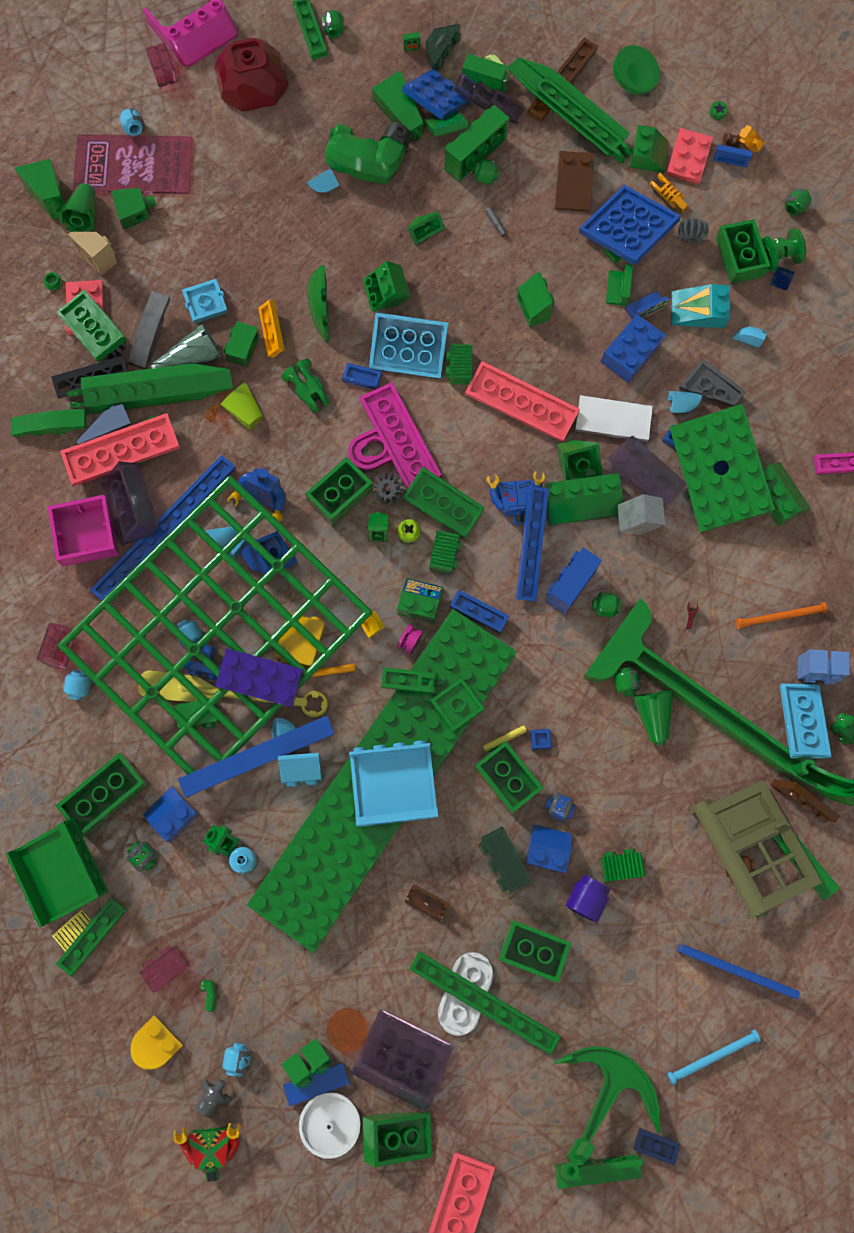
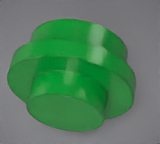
M47 273L44 277V285L49 290H57L62 285V278L57 273Z

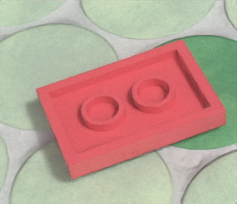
M680 128L666 175L699 185L713 137Z
M102 280L66 282V304L85 289L104 312V283ZM66 325L68 335H74L71 329Z

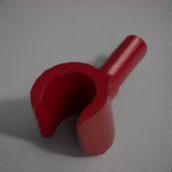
M690 602L687 604L689 612L687 629L692 627L694 614L699 610L698 603L694 610L689 608Z

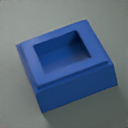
M550 729L530 730L531 750L552 749Z

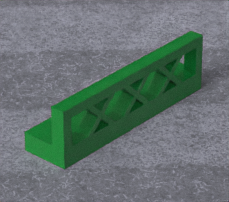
M638 1154L587 1160L584 1165L578 1166L579 1177L574 1181H567L562 1177L561 1167L564 1163L554 1164L558 1189L642 1178L640 1166H643V1162ZM571 1167L567 1169V1174L569 1176H572L573 1170Z

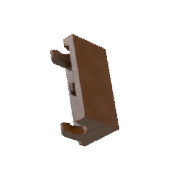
M415 884L411 887L404 903L439 922L449 905L448 902Z

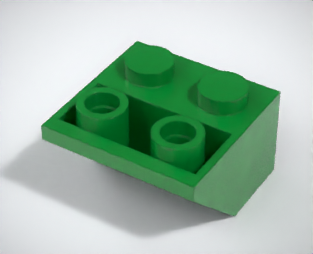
M385 261L363 279L370 308L373 312L399 306L411 297L402 266L399 264Z
M540 272L534 274L519 286L516 297L529 327L549 321L554 304V297L552 293L549 294L547 281L545 278H542Z

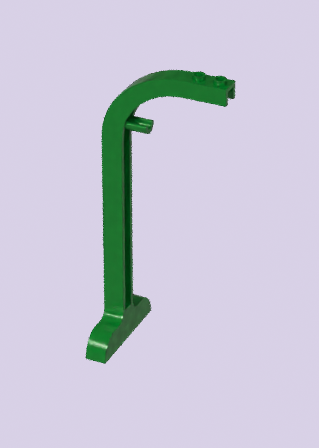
M641 598L583 676V678L592 682H604L609 680L621 665L628 664L664 690L672 691L675 698L791 780L825 798L854 806V780L827 772L815 766V761L811 759L790 758L789 748L646 648L642 643V635L651 623V611Z

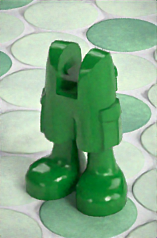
M307 358L296 363V368L307 381L306 383L301 380L294 366L286 369L282 373L281 378L284 382L292 381L296 385L295 393L300 400L305 402L313 413L319 412V408L315 403L317 399L321 401L324 407L330 405V401L324 392V387L319 378L312 376L310 371L312 362Z

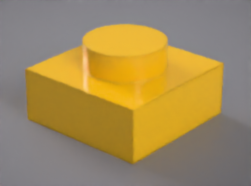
M373 611L372 615L361 625L368 638L374 637L385 628L376 611Z

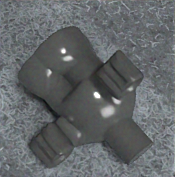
M221 1079L218 1080L215 1086H211L212 1083H209L208 1080H205L201 1085L204 1095L195 1105V1108L205 1117L212 1118L219 1104L228 1105L232 1099L231 1096H227L228 1094L223 1096L222 1090L226 1083Z

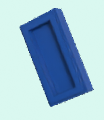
M718 144L713 160L747 167L753 151Z
M347 363L342 382L376 390L379 387L382 371Z

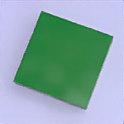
M462 677L430 700L453 733L485 710V707Z

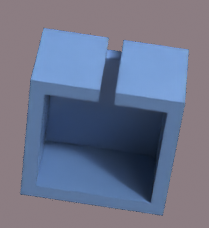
M810 649L798 657V680H804V683L823 681L825 685H834L850 675L849 652L831 651L830 659H828L827 650Z

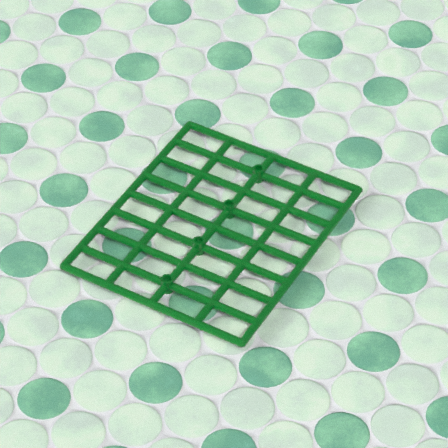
M227 476L59 642L58 648L188 775L195 772V770L173 749L187 733L219 762L235 755L283 706L274 703L264 712L248 695L233 692L259 717L254 725L244 734L215 706L229 690L220 688L208 699L180 672L195 656L218 677L220 668L202 652V648L215 635L232 650L246 653L222 630L235 615H239L266 641L253 656L262 658L272 647L291 666L303 669L298 686L299 690L372 615V610L232 476ZM229 485L258 512L244 528L215 501ZM208 506L217 512L238 533L224 548L194 521ZM264 518L293 545L280 559L272 556L250 534ZM188 526L217 553L203 568L195 563L174 542ZM243 539L272 565V568L258 582L229 555ZM167 547L196 573L182 589L153 563ZM298 551L327 578L314 594L284 566ZM222 560L229 564L252 587L239 601H235L208 575ZM146 568L175 594L161 610L131 583ZM277 573H280L307 599L293 615L264 588ZM202 580L230 606V610L217 623L187 596ZM333 584L363 612L348 628L319 601ZM125 588L154 615L140 631L110 604ZM257 593L287 620L272 636L244 610V606ZM181 601L210 628L196 644L166 617ZM312 606L319 610L342 633L328 649L298 621ZM104 609L133 636L119 652L89 625ZM160 622L188 648V652L175 665L145 638ZM292 626L322 654L307 670L277 642ZM83 630L112 658L97 674L68 646ZM139 643L168 670L154 686H151L124 659ZM118 664L145 690V695L132 708L103 681ZM173 677L203 705L189 721L160 694V690ZM152 699L182 726L167 743L138 715ZM209 711L238 739L224 755L194 728Z

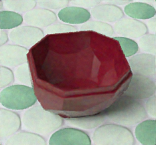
M258 38L231 42L219 55L214 67L221 99L242 112L276 105L289 86L281 54L269 43Z

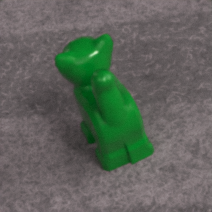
M840 713L837 715V721L829 729L833 734L839 733L842 736L838 740L843 745L854 744V716Z

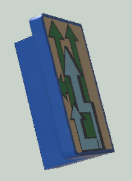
M656 291L627 305L626 311L631 319L636 314L645 319L665 309L669 298L668 296L662 298L659 292Z

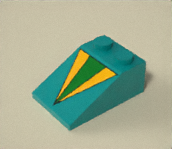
M711 284L672 291L671 325L709 328L726 327L730 319V285Z

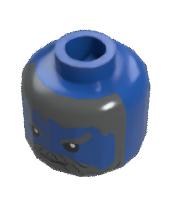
M559 792L555 793L553 797L549 796L545 807L548 808V816L562 822L566 821L567 818L571 819L576 807L573 804V799Z

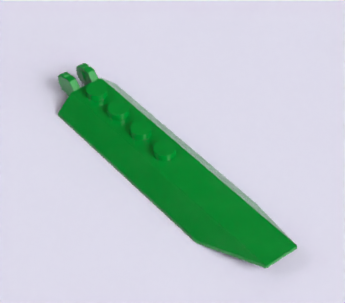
M517 57L507 67L531 93L607 156L612 155L616 161L623 163L626 159L625 156L628 157L632 154L631 148L624 143L630 132L554 69Z
M190 363L82 377L81 389L68 391L67 395L71 397L83 395L84 401L69 403L70 408L85 406L88 414L103 413L111 406L123 404L127 410L200 400L231 389L233 384L230 369Z

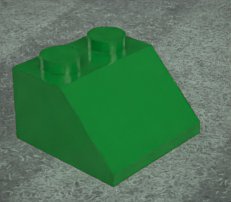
M638 125L633 142L630 168L664 173L669 141L655 127Z

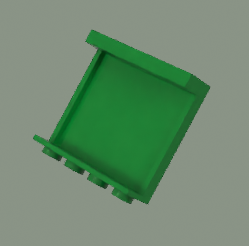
M74 818L59 823L52 830L15 850L5 853L39 928L109 892Z

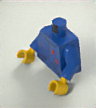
M255 468L252 473L248 472L242 475L238 483L260 504L275 510L272 515L281 522L283 515L280 512L284 508L286 493L281 487L280 479L269 474L268 470ZM235 491L227 499L229 503L234 498L236 500L234 506H236L241 501V495Z
M534 472V483L533 480L499 482V478L495 474V481L490 482V477L487 476L486 481L491 485L489 487L491 502L499 511L503 512L504 516H513L514 525L524 524L529 486L542 488L543 484L541 482L545 479L544 472H542L540 479L536 478L537 472Z

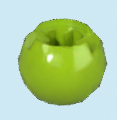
M406 519L399 524L397 533L402 541L412 543L419 538L421 528L416 521ZM406 528L409 530L412 528V534L410 532L406 534Z

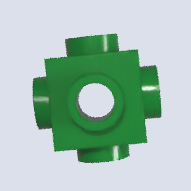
M213 824L207 832L203 843L209 846L208 850L217 856L219 853L230 857L240 839L231 834L233 830L222 825L219 828Z

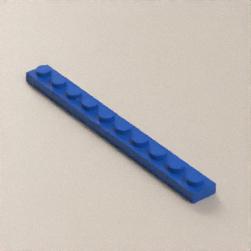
M221 455L90 591L102 601L227 476H230L236 470L235 465Z

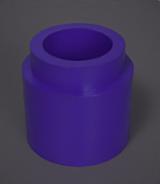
M583 875L581 881L576 882L565 907L588 920L598 923L610 899L608 894L611 889Z

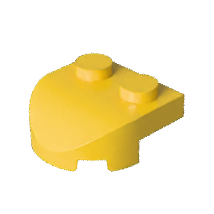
M154 1015L135 1034L130 1048L131 1058L143 1070H157L163 1067L183 1045Z

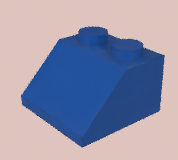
M172 786L143 815L152 828L166 842L171 843L200 814Z
M533 824L524 864L566 873L571 853L572 834Z

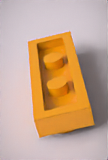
M269 299L258 307L267 356L274 358L285 349L275 301Z

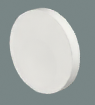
M326 1092L313 1097L304 1107L299 1120V1133L303 1144L311 1153L321 1158L330 1159L344 1155L354 1146L360 1132V1116L355 1104L348 1097L337 1092Z

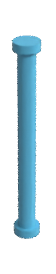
M756 1030L750 1031L751 1034L674 1073H667L670 1083L675 1085L677 1084L676 1081L753 1042H760L761 1039Z

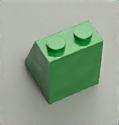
M51 159L15 167V171L29 195L52 220L59 219V212L66 203L60 178Z

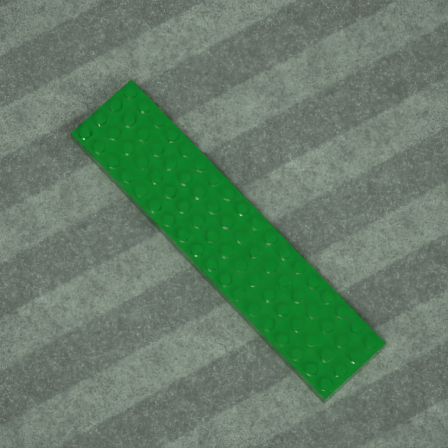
M452 609L411 668L413 671L438 674V680L435 683V687H437L436 694L396 690L356 748L365 747V750H372L373 746L385 745L386 748L394 747L393 744L405 743L408 746L414 745L413 742L425 740V743H430L434 778L471 721L453 733L430 700L462 677L483 705L515 658L517 651ZM422 679L421 685L427 686L428 680ZM350 757L247 904L252 910L313 953L317 951L403 823L356 826Z

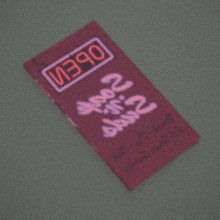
M78 134L73 192L79 184L85 183L91 185L96 193H111L113 190L140 188L142 193L189 194L192 136Z

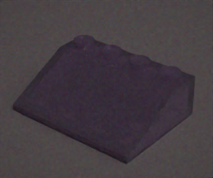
M380 1009L350 1074L426 1112L433 1101L454 1046Z

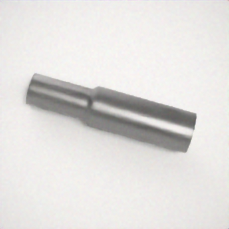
M492 207L487 208L485 213L494 227L497 228L502 237L506 236L507 232L501 225V221Z

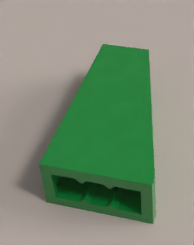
M399 70L372 88V99L391 122L400 123L411 131V142L414 139L420 138L423 134V121L414 100L402 92L406 81Z

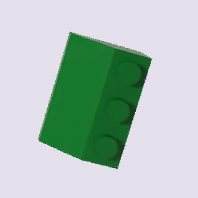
M781 462L770 464L763 468L775 511L770 512L778 526L811 509Z

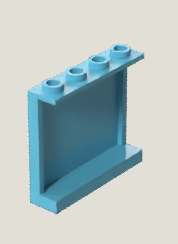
M425 740L413 742L414 745L406 746L405 743L393 744L394 747L386 748L385 745L373 746L372 750L358 747L353 748V752H349L357 827L438 818L430 743H425Z

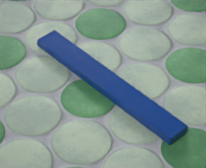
M325 716L183 776L178 780L184 796L187 798L278 759V756L288 755L335 734L328 717Z

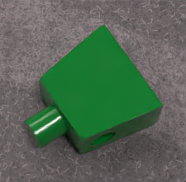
M140 188L111 191L123 230L148 220L147 208L157 206L154 195L143 198Z

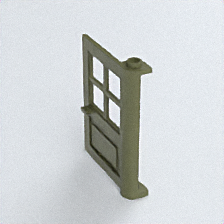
M764 780L714 803H711L710 799H706L689 809L691 814L696 813L749 910L748 919L756 917L757 920L768 915L767 910L822 883ZM780 833L791 854L772 862L762 842ZM757 844L768 865L749 873L739 853ZM793 857L804 878L786 886L775 866ZM767 869H771L782 889L763 898L752 877Z

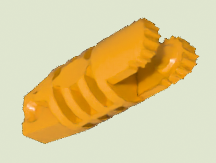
M659 173L657 175L658 179L665 185L660 188L653 181L649 185L673 209L677 207L684 213L688 209V205L683 201L685 196Z

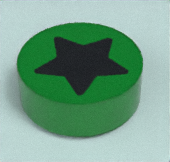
M716 101L711 105L709 110L710 116L713 119L721 120L726 116L728 107L724 102Z

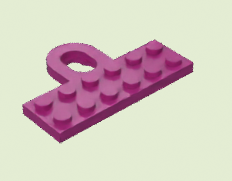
M392 382L359 397L374 429L354 438L348 448L349 459L361 471H373L392 462L402 482L405 483L406 490L422 467L438 477H442ZM371 442H379L384 446V451L378 456H363L361 451Z

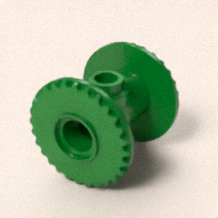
M796 228L788 231L786 240L782 238L773 240L770 236L762 238L770 263L769 272L776 271L779 260L784 257H791L792 261L796 264L802 263L806 258L805 239L800 230Z

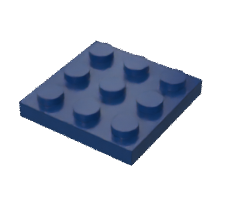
M433 69L406 83L402 88L404 94L441 120L467 106L472 100V97L465 90L458 88L452 81L447 80L438 71Z

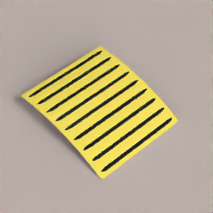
M81 910L52 936L66 952L91 920Z

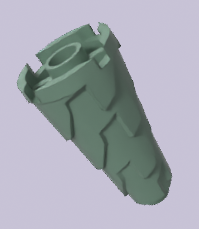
M202 324L173 346L166 354L152 362L153 364L150 366L151 368L190 363L204 365L212 360L221 358L222 355L219 350H216L215 347L217 345L207 328H204V324Z

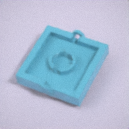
M216 279L182 289L186 300L187 311L189 310L194 324L228 313L223 291H220Z

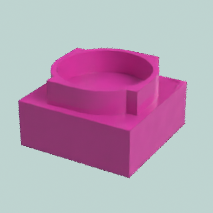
M105 495L47 506L55 557L62 567L119 555L111 503Z

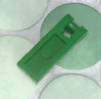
M383 667L381 688L436 694L437 687H435V683L438 680V674ZM422 679L428 680L427 686L421 685Z

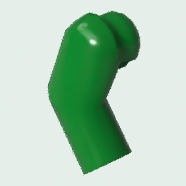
M211 979L209 981L203 980L201 990L207 991L205 1010L213 1012L215 1011L217 1000L215 983Z

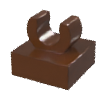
M724 133L722 145L740 149L741 142L739 140L741 138L739 134L731 135V133Z

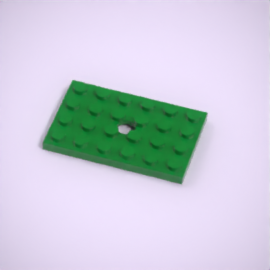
M743 404L669 427L700 533L775 511ZM719 461H724L729 465V470L724 475H719L714 471V466Z

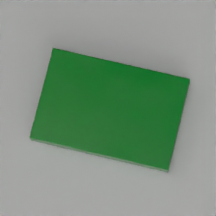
M458 111L444 120L437 116L423 119L424 125L435 137L469 127L468 121Z

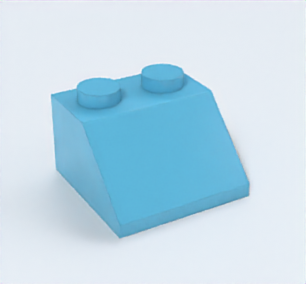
M319 753L278 756L281 783L286 784V787H297L298 783L305 782L307 786L318 785V781H323L322 763Z

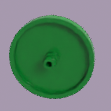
M625 46L618 52L613 61V74L616 81L624 90L631 94L645 95L651 92L659 82L660 68L652 53L641 46Z

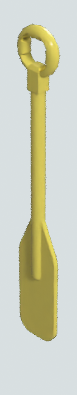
M149 670L143 672L141 676L151 686H154L167 672ZM184 675L208 699L219 690L199 677ZM175 677L160 690V694L166 700L187 703L198 701ZM138 685L139 694L144 696L145 690ZM228 691L223 696L239 699L232 691ZM311 691L305 694L303 698L295 697L293 706L301 707L304 714L313 718L325 713L328 701L321 692ZM249 696L253 701L274 703V702H270V701H266V700H263V699H259V698H255V697ZM308 697H321L324 700L321 702L320 708L322 710L316 713V711L312 710L308 712L305 709Z

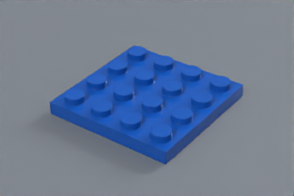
M623 185L579 228V233L631 264L636 265L680 221V215L632 188Z

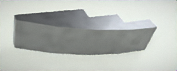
M152 291L137 329L128 360L129 364L143 369L147 368L159 341L158 334L165 321L164 314L171 301L169 296Z

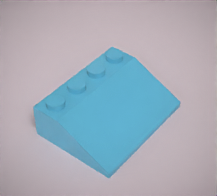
M375 313L369 368L441 378L449 322Z

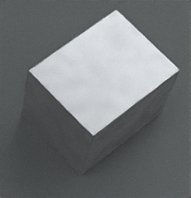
M642 494L618 504L620 532L641 535L665 526L663 498Z

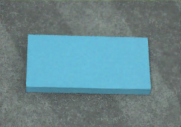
M781 683L779 687L790 758L830 759L832 755L820 684Z

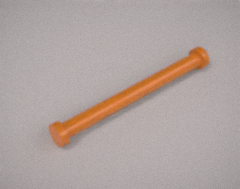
M821 602L816 606L747 619L736 618L735 624L736 628L740 630L745 626L819 612L824 614L827 613L828 608L825 602Z

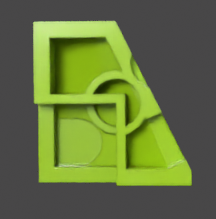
M245 382L237 387L221 403L225 410L235 416L237 421L251 431L263 418Z

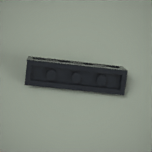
M120 356L58 374L51 378L56 395L60 399L67 397L68 391L81 389V386L77 384L81 383L82 377L112 374L122 370L128 372L129 368L125 358ZM70 386L67 391L60 392L61 388Z

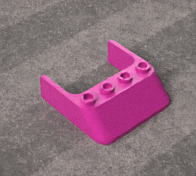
M208 0L209 3L169 27L159 24L146 7L143 8L147 24L180 64L191 66L237 36V28L222 0Z

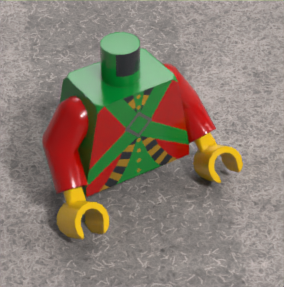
M229 1123L226 1127L191 1130L188 1137L187 1128L184 1127L183 1134H178L174 1130V1142L179 1144L183 1154L189 1163L194 1165L195 1170L206 1169L207 1182L219 1180L218 1168L226 1167L228 1161L233 1160L240 1146L239 1133L241 1124H238L237 1129H233L231 1123Z

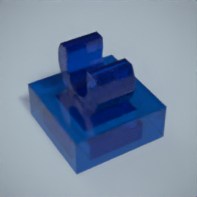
M778 266L770 285L787 291L795 272Z

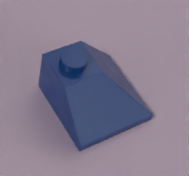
M278 531L257 539L276 559H280L289 550ZM250 544L240 552L250 569L266 574L272 568V565ZM293 556L284 566L288 568L298 562Z

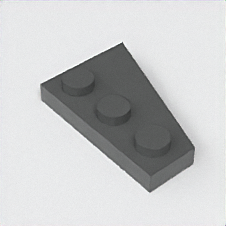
M704 359L699 362L679 386V389L703 395L702 397L730 407L735 406L746 393L744 389Z

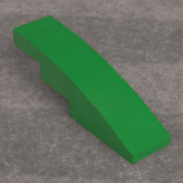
M85 409L47 411L11 418V436L16 438L29 434L34 436L47 433L58 435L87 428V412Z

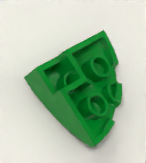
M321 265L315 270L308 281L307 302L312 321L318 333L325 342H329L327 279L325 265Z

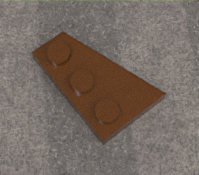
M774 779L770 785L800 804L804 809L815 814V817L824 823H827V821L836 823L840 817L797 782Z

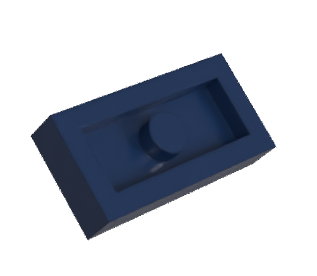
M639 1127L633 1149L675 1166L681 1144Z

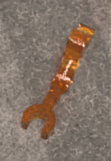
M227 390L220 392V398H218L214 406H210L205 411V418L209 421L216 417L218 410L222 408L221 403L229 396Z

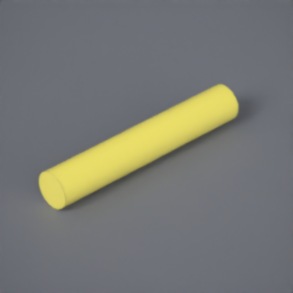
M523 725L483 745L485 752H488L505 741L508 742L526 733L527 730Z

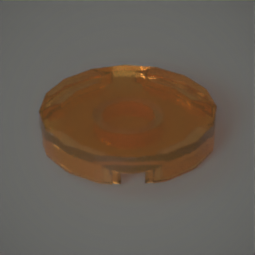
M343 1008L336 1011L330 1017L327 1024L329 1042L336 1049L343 1052L358 1049L365 1042L368 1034V1024L365 1017L359 1011L352 1008Z

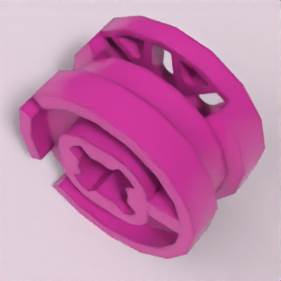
M409 624L402 634L397 648L400 650L404 649L407 654L411 655L413 653L412 649L418 645L423 631L420 629L416 630L413 625Z

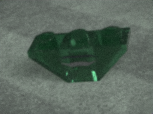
M459 24L436 28L426 40L425 53L431 70L437 71L441 69L445 58L451 55L455 43H459L461 39Z

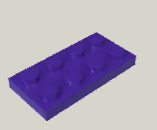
M226 648L215 687L293 708L303 669Z

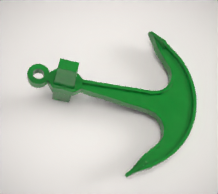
M600 1046L586 1047L554 1061L555 1064L594 1063L600 1068L604 1078L602 1088L581 1138L575 1139L565 1156L570 1162L564 1163L561 1167V1175L567 1181H574L579 1177L578 1166L584 1165L589 1160L595 1148L591 1144V1140L618 1094L623 1089H633L641 1096L651 1122L657 1133H661L657 1095L650 1079L634 1060L615 1049ZM569 1167H571L573 1170L572 1176H569L567 1174V1169Z

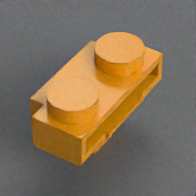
M748 125L739 133L741 138L739 141L748 151H753L752 153L755 151L759 152L765 144L756 130Z

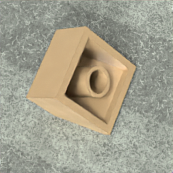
M70 232L68 234L77 253L101 276L117 263L114 256L116 253L110 247L112 244L107 237H101L97 232Z

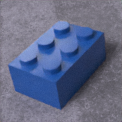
M636 314L606 349L601 363L630 383L659 349L666 335Z
M584 547L580 552L576 550L568 563L569 567L565 566L557 579L558 582L554 581L548 589L549 591L546 595L549 597L546 602L565 615L597 571L602 560Z

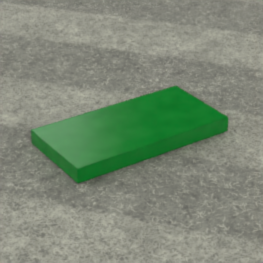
M85 289L56 312L98 363L127 340Z
M424 467L421 468L402 499L455 534H459L463 539L467 537L485 509L484 506Z

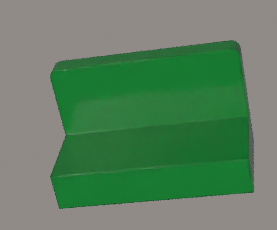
M626 264L623 272L609 271L606 304L627 306L630 298L633 265Z

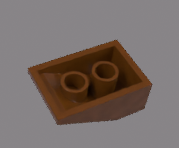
M559 151L556 174V210L590 212L595 153Z

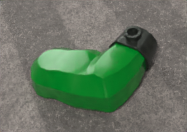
M395 122L387 126L380 138V142L369 138H359L348 133H338L331 137L326 145L324 153L326 163L332 170L346 173L356 179L388 184L395 177L402 164L404 155L408 151L412 133L406 126Z

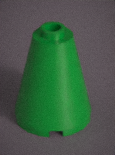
M79 184L59 212L58 218L62 225L64 223L70 232H92L96 224V192L89 184Z
M672 691L635 695L634 702L649 741L654 742V745L666 744V740L670 739L673 704Z

